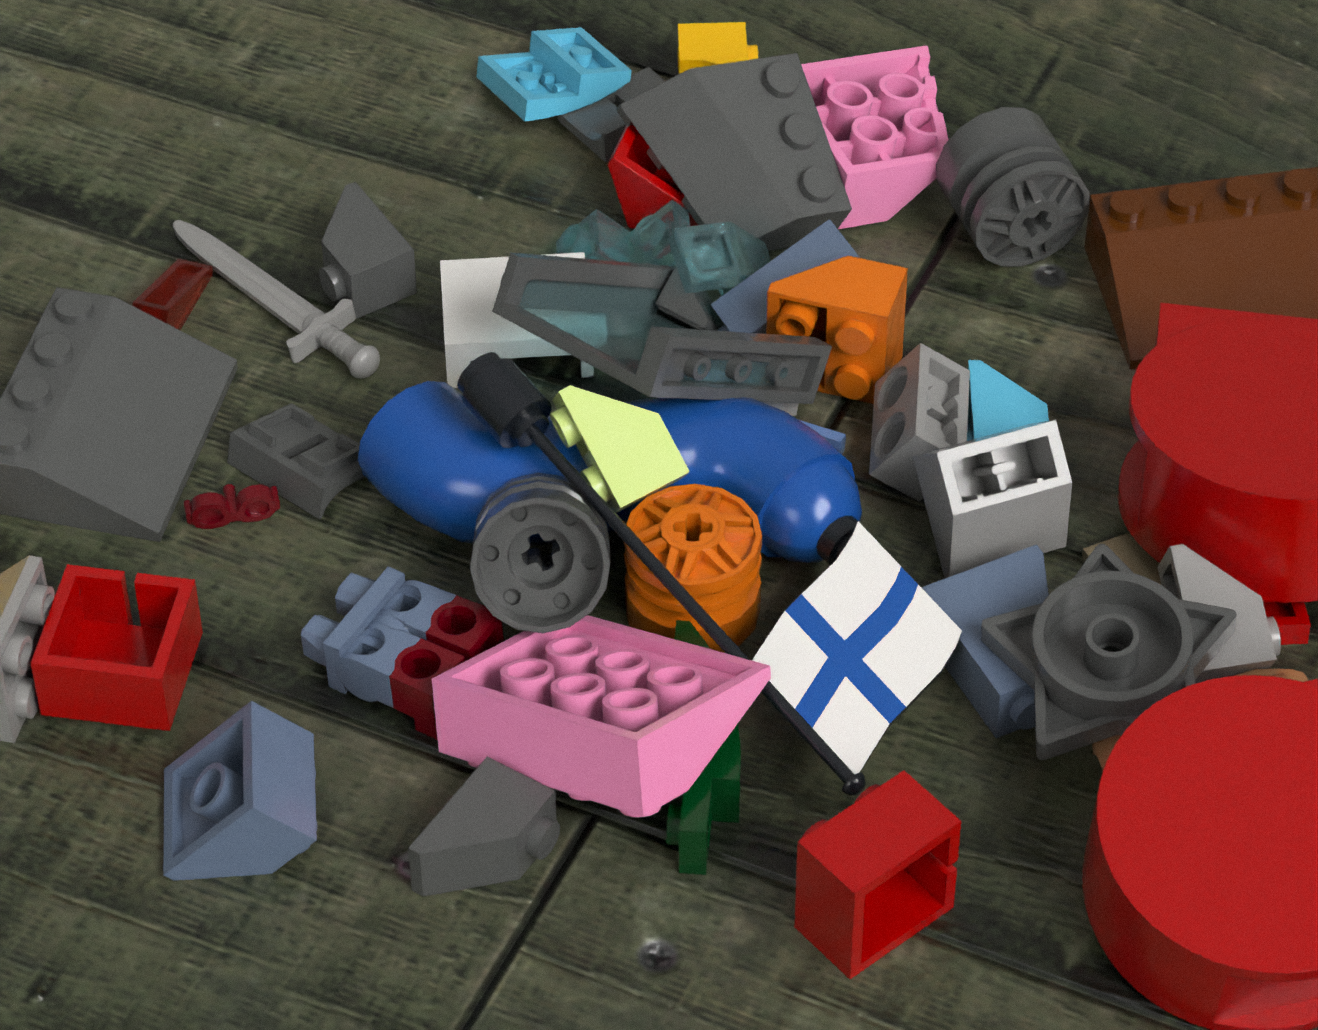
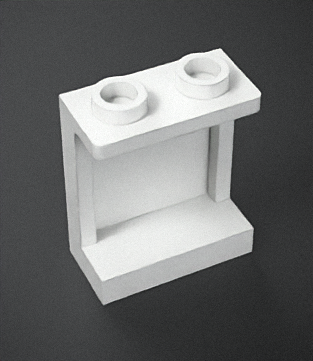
M585 252L544 254L547 256L585 259ZM509 257L440 261L447 384L453 388H458V379L465 368L471 363L470 361H474L476 358L489 352L497 353L501 359L571 355L492 312ZM542 319L605 353L603 323ZM580 360L581 378L594 377L593 366Z

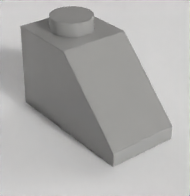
M1184 544L1170 546L1157 567L1161 585L1168 589L1177 599L1235 610L1237 614L1233 635L1197 677L1195 683L1233 676L1253 669H1270L1277 660L1276 656L1280 654L1281 638L1275 618L1272 616L1266 617L1262 596Z

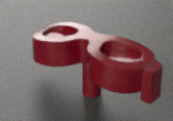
M227 484L223 487L224 496L219 493L207 492L195 496L191 501H183L187 524L194 525L200 529L219 528L235 521L247 523L261 521L271 517L275 511L280 509L277 486L269 488L262 484L245 487L237 495L235 486Z

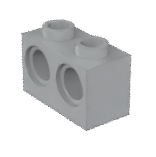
M920 343L875 382L869 475L917 501L923 499L913 456L967 441L970 370Z

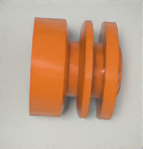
M701 484L670 486L645 497L630 512L626 525L737 646H740L755 630L761 610V579L759 571L762 565L760 553L762 533L758 516L743 499L722 488ZM624 542V562L626 567L625 609L629 627L674 639L676 620L690 621L710 649L725 653Z

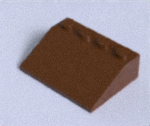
M1318 167L1090 195L1084 248L1129 369H1137L1143 358L1155 347L1160 302L1318 319Z

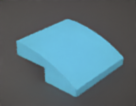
M582 27L531 31L529 52L478 56L476 77L526 122L563 115L595 103L630 82L632 70Z

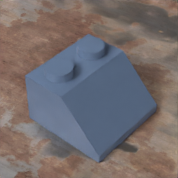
M250 701L164 768L163 876L173 881L272 874L296 855L305 852L311 844L317 841L314 734Z

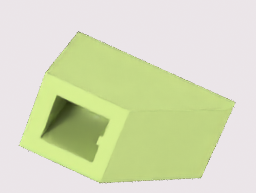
M571 385L558 391L552 401L557 410L550 413V418L558 436L567 448L576 444L588 467L580 471L581 475L615 513L679 481L690 472L659 413Z

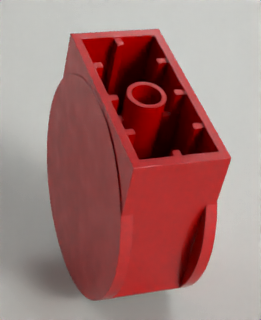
M1160 302L1155 347L1138 365L1130 389L1129 415L1132 427L1139 440L1126 455L1119 477L1118 505L1125 526L1136 542L1159 563L1170 546L1184 544L1262 596L1263 601L1282 603L1318 601V319Z
M1239 675L1215 678L1192 684L1169 694L1140 714L1124 731L1106 761L1100 779L1083 861L1082 886L1089 921L1100 946L1118 972L1152 1003L1191 1024L1209 1030H1311L1318 1028V679L1301 682L1276 676Z

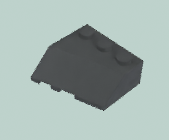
M797 53L690 68L620 104L616 109L627 127L634 125L649 146L646 153L658 170L665 168L684 194L681 202L722 259L789 248L828 219L838 229L852 210Z

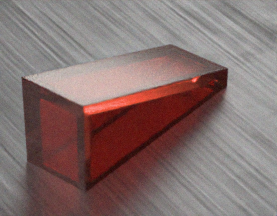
M178 259L132 302V306L181 330L212 278L213 266Z

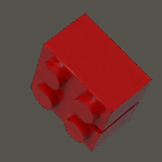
M67 564L31 660L40 714L170 731L203 633L195 579L137 573L134 586L141 626L133 625L125 571Z
M905 770L882 785L875 784L868 787L858 796L854 804L830 820L816 822L797 842L795 928L847 978L852 979L954 908L957 868L952 864L958 861L961 820Z

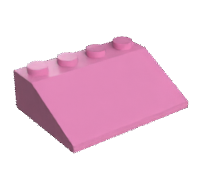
M586 615L569 628L548 633L523 631L432 678L438 749L440 753L465 760L470 766L478 768L484 759L489 757L547 787L568 793V796L572 799L581 801L591 800L619 809L623 815L629 817L650 816L657 813L661 806L691 788L771 679L770 665Z

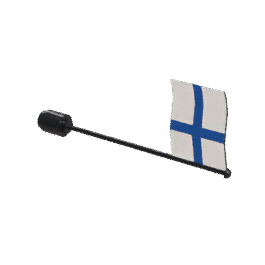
M495 352L483 354L472 361L462 372L457 383L458 389L463 393L462 402L504 448H512L518 445L520 447H527L535 443L726 654L750 660L544 435L549 426L548 417L552 408L551 403L511 359H501ZM858 521L852 537L837 560L783 612L752 661L770 665L771 679L762 689L761 693L844 783L842 792L854 796L860 794L865 788L866 779L861 771L884 734L939 677L955 651L962 630Z

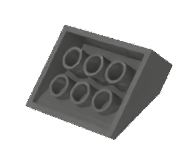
M56 287L0 398V514L160 542L238 369L237 360L114 296Z

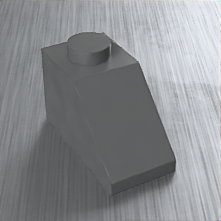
M356 182L345 185L321 241L324 267L319 269V279L324 292L331 301L352 300L357 319L417 293L414 249Z
M486 757L409 846L408 854L412 891L424 897L519 880L536 859L542 860L550 854L558 840L560 824L557 822L556 791Z

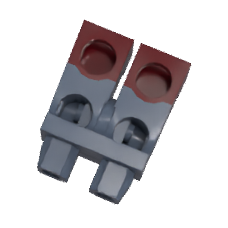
M389 566L377 580L351 572L338 587L335 596L337 613L345 616L341 622H336L322 615H314L301 631L304 655L326 666L330 688L344 694L350 691L362 700L368 702L379 701L414 718L417 731L436 740L438 739L432 678L504 642L502 621L494 617L486 606L420 581H405V574Z

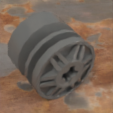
M1002 107L978 115L954 133L944 145L936 163L937 183L961 219L962 224L983 257L999 266H1025L1046 259L1063 248L1081 229L1089 212L1090 192L1061 150L1041 117L1025 108Z
M538 472L512 478L490 494L477 515L470 564L477 596L494 617L517 630L548 633L571 627L593 611L607 587L610 569V536L606 521L565 476ZM539 533L544 541L552 540V552L543 555L538 547L529 549L530 536Z

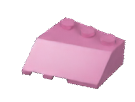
M928 45L801 64L852 207L851 212L838 229L888 221L937 178L936 163L944 145L949 139L943 113L938 112L935 98L938 89L935 76H930L928 68L930 61Z

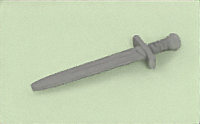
M182 220L173 222L176 236L191 253L298 333V335L286 341L292 363H298L313 351L324 347L345 362L351 375L355 378H367L377 370L380 363L378 350L372 345L358 343L341 331L356 319L352 300H340L334 309L325 314L208 232Z

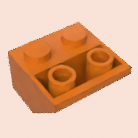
M848 255L772 282L767 291L766 334L816 337L831 345L832 349L817 391L874 404L875 382L895 366L903 356L908 268Z

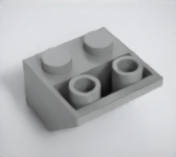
M1056 420L1027 424L913 456L944 578L1036 544L1043 553L1066 547L1072 479Z
M29 555L0 573V741L15 743L25 719H32L39 707L31 669V660L55 598L54 588L47 586L42 557Z

